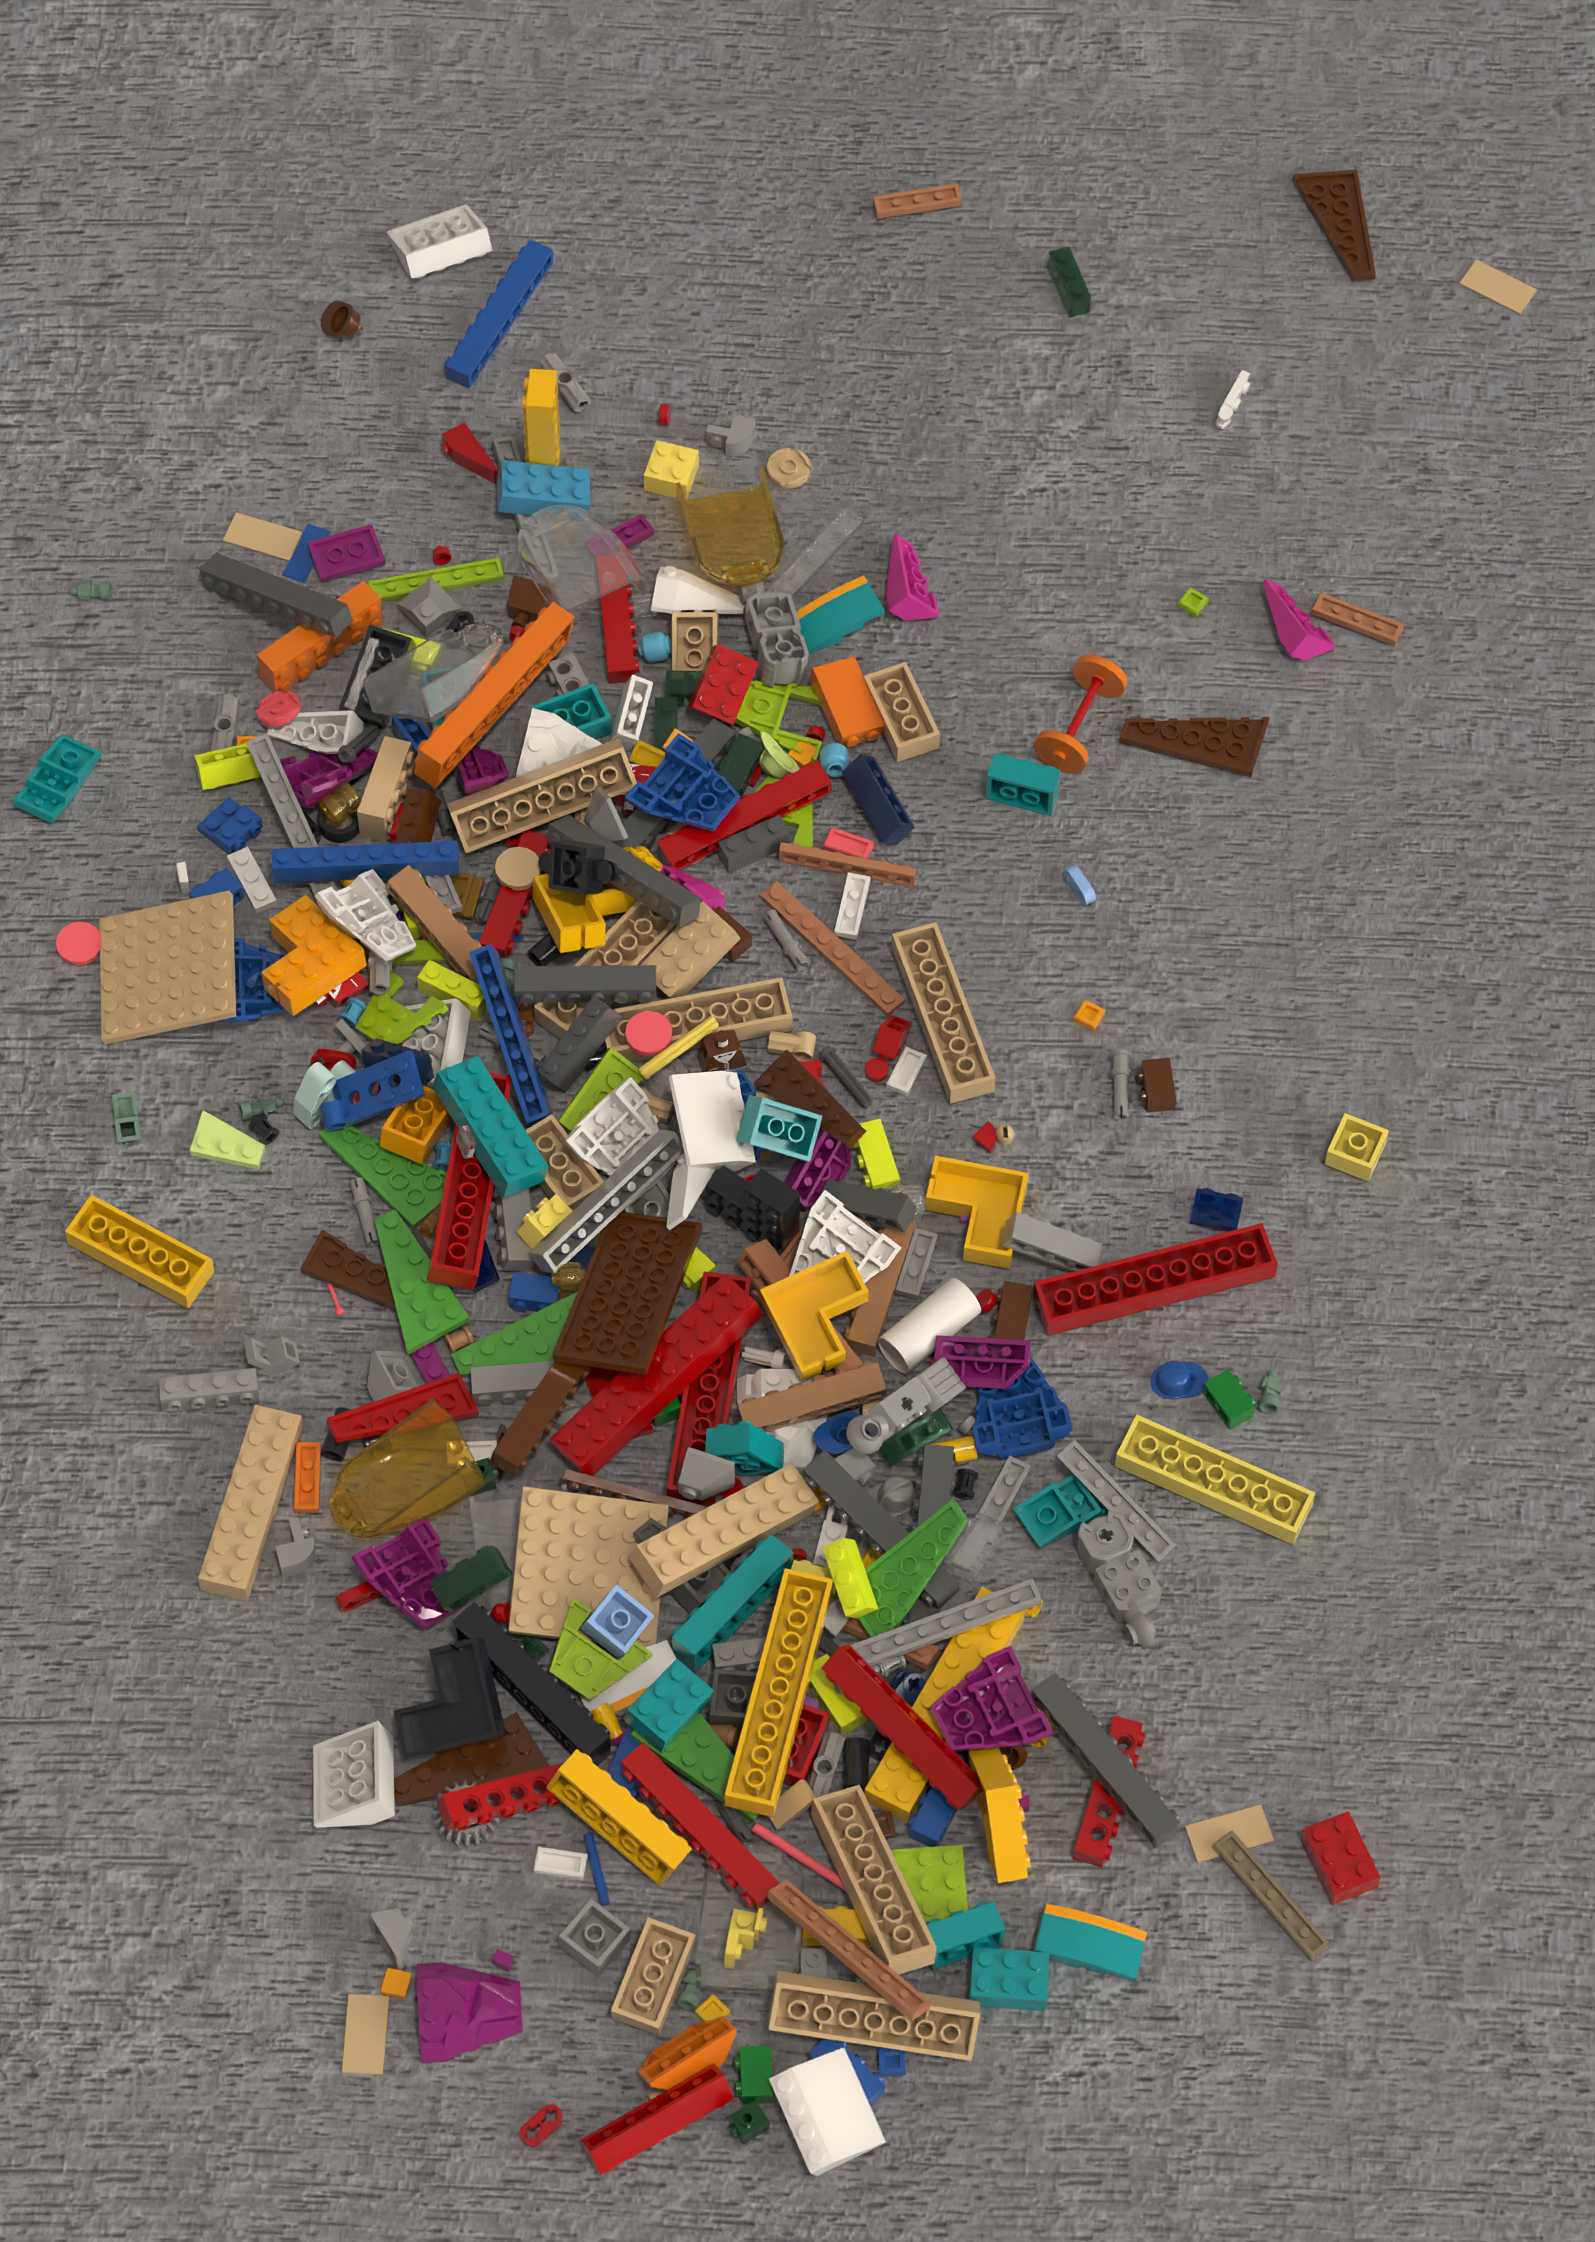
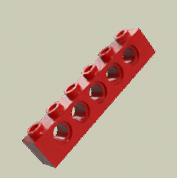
M1114 1715L1109 1734L1115 1738L1118 1745L1127 1744L1130 1747L1128 1750H1121L1120 1748L1119 1750L1130 1756L1136 1769L1139 1755H1135L1137 1747H1143L1146 1733L1142 1732L1143 1723ZM1096 1778L1075 1846L1073 1860L1102 1868L1104 1860H1110L1113 1846L1109 1845L1111 1837L1116 1838L1120 1823L1116 1822L1117 1815H1123L1124 1811L1111 1795L1105 1793L1106 1789ZM1100 1811H1106L1110 1814V1816L1107 1818L1100 1817L1098 1813ZM1100 1834L1103 1836V1839L1099 1841L1094 1840L1091 1835Z
M564 1763L442 1794L437 1802V1806L446 1831L452 1829L462 1831L475 1823L485 1825L493 1821L494 1818L502 1817V1819H508L516 1815L517 1812L525 1811V1813H530L539 1809L540 1806L548 1805V1807L559 1805L562 1801L546 1787ZM533 1788H539L543 1794L536 1793ZM510 1794H516L520 1800L513 1799ZM487 1800H493L497 1806L490 1805ZM464 1806H470L473 1812L466 1811Z

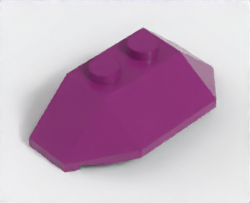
M475 745L456 766L465 796L489 789L502 783L509 777L502 755L487 749H480L478 745Z
M819 1128L810 1162L796 1159L785 1178L786 1185L800 1193V1205L803 1208L814 1205L828 1180L837 1182L838 1180H844L851 1167L850 1148Z
M936 1335L935 1361L937 1362L942 1357H945L949 1365L954 1369V1373L959 1376L960 1381L966 1387L1007 1389L1030 1366L1032 1341Z

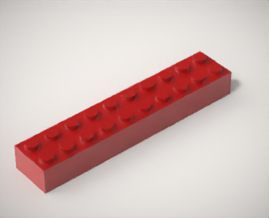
M489 1072L508 1102L511 1077ZM455 1122L427 1281L474 1290L479 1275L494 1183Z
M1261 1223L1035 1281L1033 1297L1046 1335L1049 1336L1276 1277L1278 1264L1264 1225Z
M704 1271L700 1297L724 1274ZM726 1274L751 1296V1277ZM744 1334L683 1391L667 1485V1496L702 1506H711L717 1501L718 1494L704 1500L685 1498L679 1493L678 1482L688 1447L706 1453V1429L716 1428L717 1424L729 1425Z
M724 1274L662 1333L647 1374L621 1371L549 1438L555 1450L579 1473L593 1476L763 1316L758 1303Z

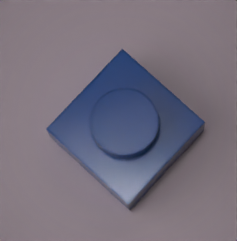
M878 2049L879 2074L881 2077L905 2075V2055L903 2050Z

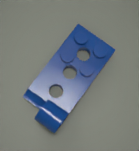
M408 1050L336 1080L332 1088L335 1100L326 1102L319 1108L325 1130L333 1131L350 1127L425 1096L413 1051ZM399 1075L401 1078V1082L399 1086L395 1088L393 1086V1079L395 1076ZM379 1083L381 1090L375 1096L373 1094V1087ZM359 1092L361 1096L360 1101L354 1104L353 1095Z

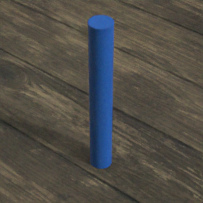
M592 1832L585 1833L583 1837L600 1906H606L610 1904L594 1835Z

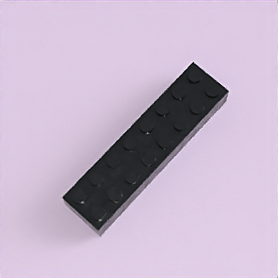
M473 1602L452 1620L454 1640L459 1642L474 1637L485 1638L494 1680L570 1756L578 1749L581 1753L587 1754L596 1766H599L611 1755L610 1732L602 1723L598 1725L592 1719V1713L585 1706L581 1708L575 1702V1696L567 1689L564 1691L558 1685L559 1681L550 1672L547 1674L542 1669L540 1661L535 1656L530 1657L525 1652L523 1644L517 1639L513 1640L508 1635L509 1632L500 1622L496 1623L491 1618L492 1615L484 1606L479 1607Z

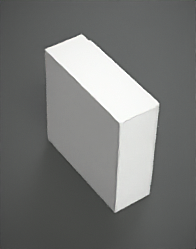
M185 862L177 863L176 867L181 893L188 894L190 887Z

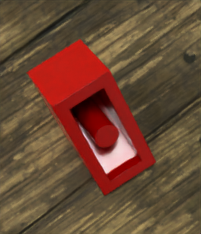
M891 1015L880 1025L873 1052L879 1053L878 1055L884 1059H895L901 1053L913 1022Z

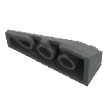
M650 1518L635 1530L633 1535L640 1544L668 1528ZM720 1563L672 1589L671 1592L691 1613L696 1607L700 1608L706 1602L705 1599L712 1590L717 1591L722 1586L723 1579L731 1572L723 1563Z

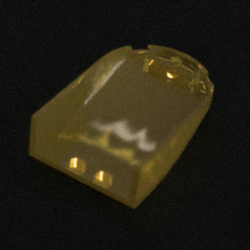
M759 467V487L685 500L681 483H676L677 507L688 545L699 568L709 578L725 585L745 586L758 583L776 571L783 558L784 540L763 467Z
M431 1399L356 1454L344 1465L336 1477L338 1482L335 1490L330 1494V1510L335 1522L350 1535L360 1538L375 1537L433 1517L466 1499L487 1482L453 1416L438 1402Z

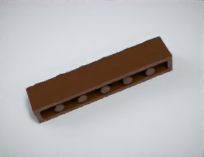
M555 1361L494 1449L489 1462L515 1477L519 1470L523 1472L530 1462L528 1458L530 1453H536L543 1441L540 1438L542 1435L550 1433L555 1425L553 1419L556 1415L561 1417L567 1407V1404H565L568 1397L574 1398L579 1390L577 1384L580 1380L585 1381L592 1369L589 1366Z

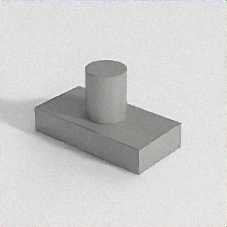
M341 1019L335 1025L347 1040L336 1051L353 1054L357 1050L362 1056L361 1049L366 1045Z

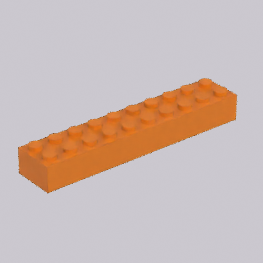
M552 602L548 608L543 607L537 616L538 619L535 622L531 621L526 626L524 634L514 639L509 651H503L498 658V663L495 666L491 665L485 672L484 678L474 683L468 696L464 695L459 700L458 707L454 711L450 710L447 713L441 726L436 725L430 734L431 737L427 741L424 739L417 748L418 755L414 760L416 764L414 774L434 788H437L548 665V662L568 643L575 616L555 602Z

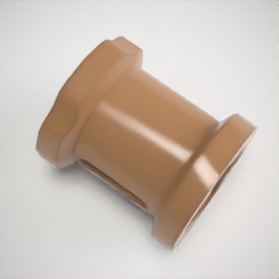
M467 1326L462 1327L461 1331L452 1335H444L446 1345L451 1354L474 1343L472 1334Z

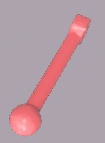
M327 1283L336 1307L335 1314L341 1316L344 1313V1309L340 1307L333 1285Z

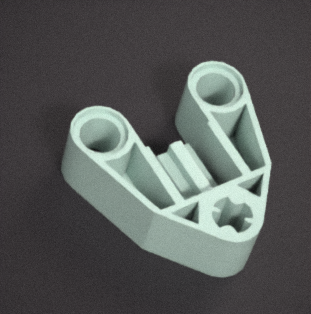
M343 1060L336 1063L331 1071L320 1062L314 1063L307 1070L294 1098L293 1115L309 1129L316 1128L323 1122L319 1107L326 1102L335 1100L332 1088L336 1080L356 1071Z

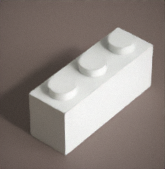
M632 675L624 685L610 741L619 738L624 750L631 751L639 740L653 682Z

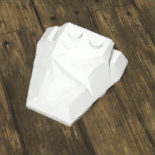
M532 708L515 778L602 745V743L580 731L556 714Z
M373 869L360 874L346 888L335 891L333 887H329L315 895L317 904L332 922L336 923L353 938H358L364 946L379 958L389 961L413 950L417 946L406 923L398 920L396 913L399 909L396 904L391 906L387 898L389 893L385 889L386 885Z
M629 1077L612 1092L606 1094L572 1128V1132L567 1136L565 1142L580 1159L611 1176L659 1131L656 1124L658 1120L656 1115H652L647 1104L649 1102L647 1095ZM676 1160L660 1176H658L659 1179H661L677 1163Z
M824 1190L809 1211L789 1276L848 1250L864 1283H866L871 1277L887 1268L902 1247L883 1233L878 1234L846 1210L842 1202Z
M759 1369L755 1374H747L737 1378V1405L746 1398L755 1397L757 1399L764 1397L769 1391H784L793 1384L802 1383L804 1385L812 1382V1379L824 1375H817L802 1382L795 1369ZM828 1414L766 1432L769 1435H774L776 1439L784 1443L783 1467L793 1463L797 1470H803L812 1462L818 1447L814 1441V1433L818 1426L826 1422Z

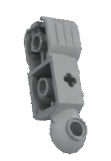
M754 573L744 583L738 585V596L741 604L746 603L745 621L754 650L758 651L757 662L759 664L757 668L761 681L772 688L775 683L789 684L795 682L800 685L806 677L809 652L804 636L800 634L801 626L792 597L784 592L765 593L763 582L759 581Z
M942 1357L865 1414L854 1417L848 1423L847 1438L851 1446L861 1453L871 1454L876 1452L886 1439L892 1437L919 1416L925 1419L966 1389L965 1384L954 1373V1369L949 1365L946 1358ZM865 1429L870 1432L871 1437L866 1434Z
M1108 1510V1516L1095 1518L1088 1525L1084 1522L1081 1523L1078 1532L1077 1552L1088 1571L1095 1574L1094 1583L1116 1622L1127 1623L1124 1625V1631L1129 1642L1132 1645L1138 1643L1142 1646L1153 1647L1155 1645L1154 1636H1156V1630L1147 1613L1155 1610L1159 1605L1162 1589L1140 1550L1132 1551L1134 1535L1123 1516Z

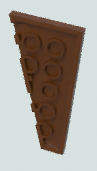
M1357 169L1293 174L1292 180L1353 281L1375 279L1376 272Z
M1226 717L1190 718V720L1179 721L1178 718H1169V721H1156L1154 718L1126 719L1120 736V742L1252 777L1270 717L1250 720L1249 717H1241L1240 720H1227Z
M515 1712L503 1719L507 1736L440 1753L394 1778V1801L398 1807L425 1802L431 1798L438 1797L439 1793L445 1794L444 1788L446 1786L454 1789L453 1783L455 1781L459 1786H463L465 1779L470 1786L475 1780L480 1785L549 1767L550 1765L522 1719Z

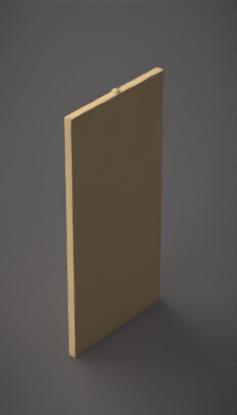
M1477 259L1459 283L1519 315L1527 304L1530 303L1529 301L1537 291V289Z
M236 512L230 526H228L223 542L290 561L303 532Z
M1262 1805L1185 1826L1197 1863L1220 1857L1212 1848L1213 1844L1232 1830L1248 1849L1274 1842Z
M348 1994L342 2073L383 2075L389 1996Z

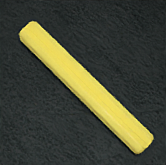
M712 1016L707 1018L640 1067V1075L644 1079L651 1077L717 1029L718 1022Z

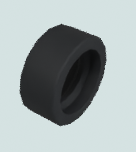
M342 797L332 798L324 802L319 808L317 815L320 833L331 842L343 843L352 840L359 833L357 815L359 807L350 799ZM343 811L352 815L353 822L346 828L334 829L326 824V818L334 812Z

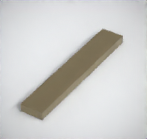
M1233 1830L1213 1844L1212 1848L1310 1962L1330 1947L1329 1941Z

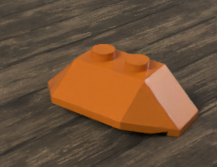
M724 2016L718 2017L716 2020L694 2024L652 2051L645 2060L643 2067H640L638 2070L639 2075L650 2087L668 2090L712 2064L720 2067L726 2060L737 2030Z

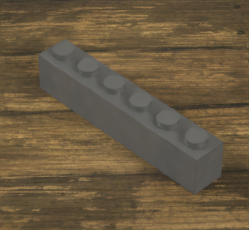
M656 965L515 967V1003L527 1005L532 1003L555 1004L556 1002H568L570 1004L589 1002L593 996L603 1002H616L620 1004L626 1002L649 1003L650 1001H656Z

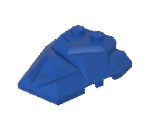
M679 733L665 748V759L645 783L642 784L638 781L625 796V801L642 812L714 831L740 800V795L725 777L720 776L716 772L714 764L710 760L707 761L701 754L699 746Z
M234 938L236 1017L218 1020L217 1022H244L286 1011L280 1004V1000L276 1001L264 989L261 972L287 955V953L280 952V954L267 951L265 946L260 945L257 948L245 944L246 940Z
M1031 1357L1030 1366L1007 1389L979 1388V1401L975 1409L976 1420L972 1428L979 1453L986 1455L996 1454L1000 1459L1005 1460L1009 1456L1018 1457L1052 1449L1055 1446V1440L1065 1438L1073 1431L1068 1407L1057 1397L1055 1389L1049 1386L1044 1374Z

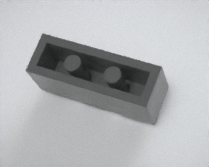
M777 815L719 841L718 857L729 874L778 852L781 842L790 843V831L780 815Z

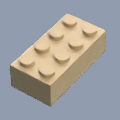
M906 662L864 675L865 682L885 725L883 729L884 736L897 762L939 749L940 732Z
M384 736L357 811L360 836L387 841L402 797L407 795L409 777L414 776L416 764H413L415 752H412L411 742Z
M702 901L700 903L699 917L677 927L641 965H656V987L668 999L686 996L741 938L731 926Z
M552 1114L526 1130L549 1166L544 1182L539 1184L550 1199L557 1194L572 1211L575 1210L604 1182L591 1164L580 1159L567 1145L565 1139L568 1134Z
M649 1917L647 1918L611 2009L612 2019L660 2036L695 1948L696 1934Z

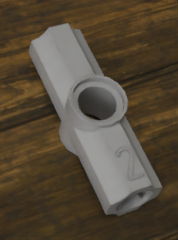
M556 353L545 355L540 361V367L544 370H557L558 395L564 397L574 412L580 413L586 410L591 401L575 380L573 371L566 368Z
M224 694V696L219 697L217 714L214 720L211 751L233 746V740L236 736L235 726L239 699L233 697V695Z
M369 950L370 992L375 993V995H384L390 992L392 959L385 961Z
M824 1733L817 1759L814 1761L813 1772L808 1786L816 1798L829 1794L832 1782L835 1779L836 1769L845 1743V1738L838 1733ZM822 1767H827L831 1771L824 1774L818 1770Z

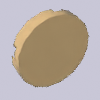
M791 448L779 449L771 454L768 459L767 475L769 480L776 486L790 489L796 488L808 480L811 463L808 456L800 450L795 451L791 450Z
M514 847L507 849L496 860L495 872L498 881L504 887L507 886L516 891L532 887L533 876L541 875L538 864L539 857L528 848Z

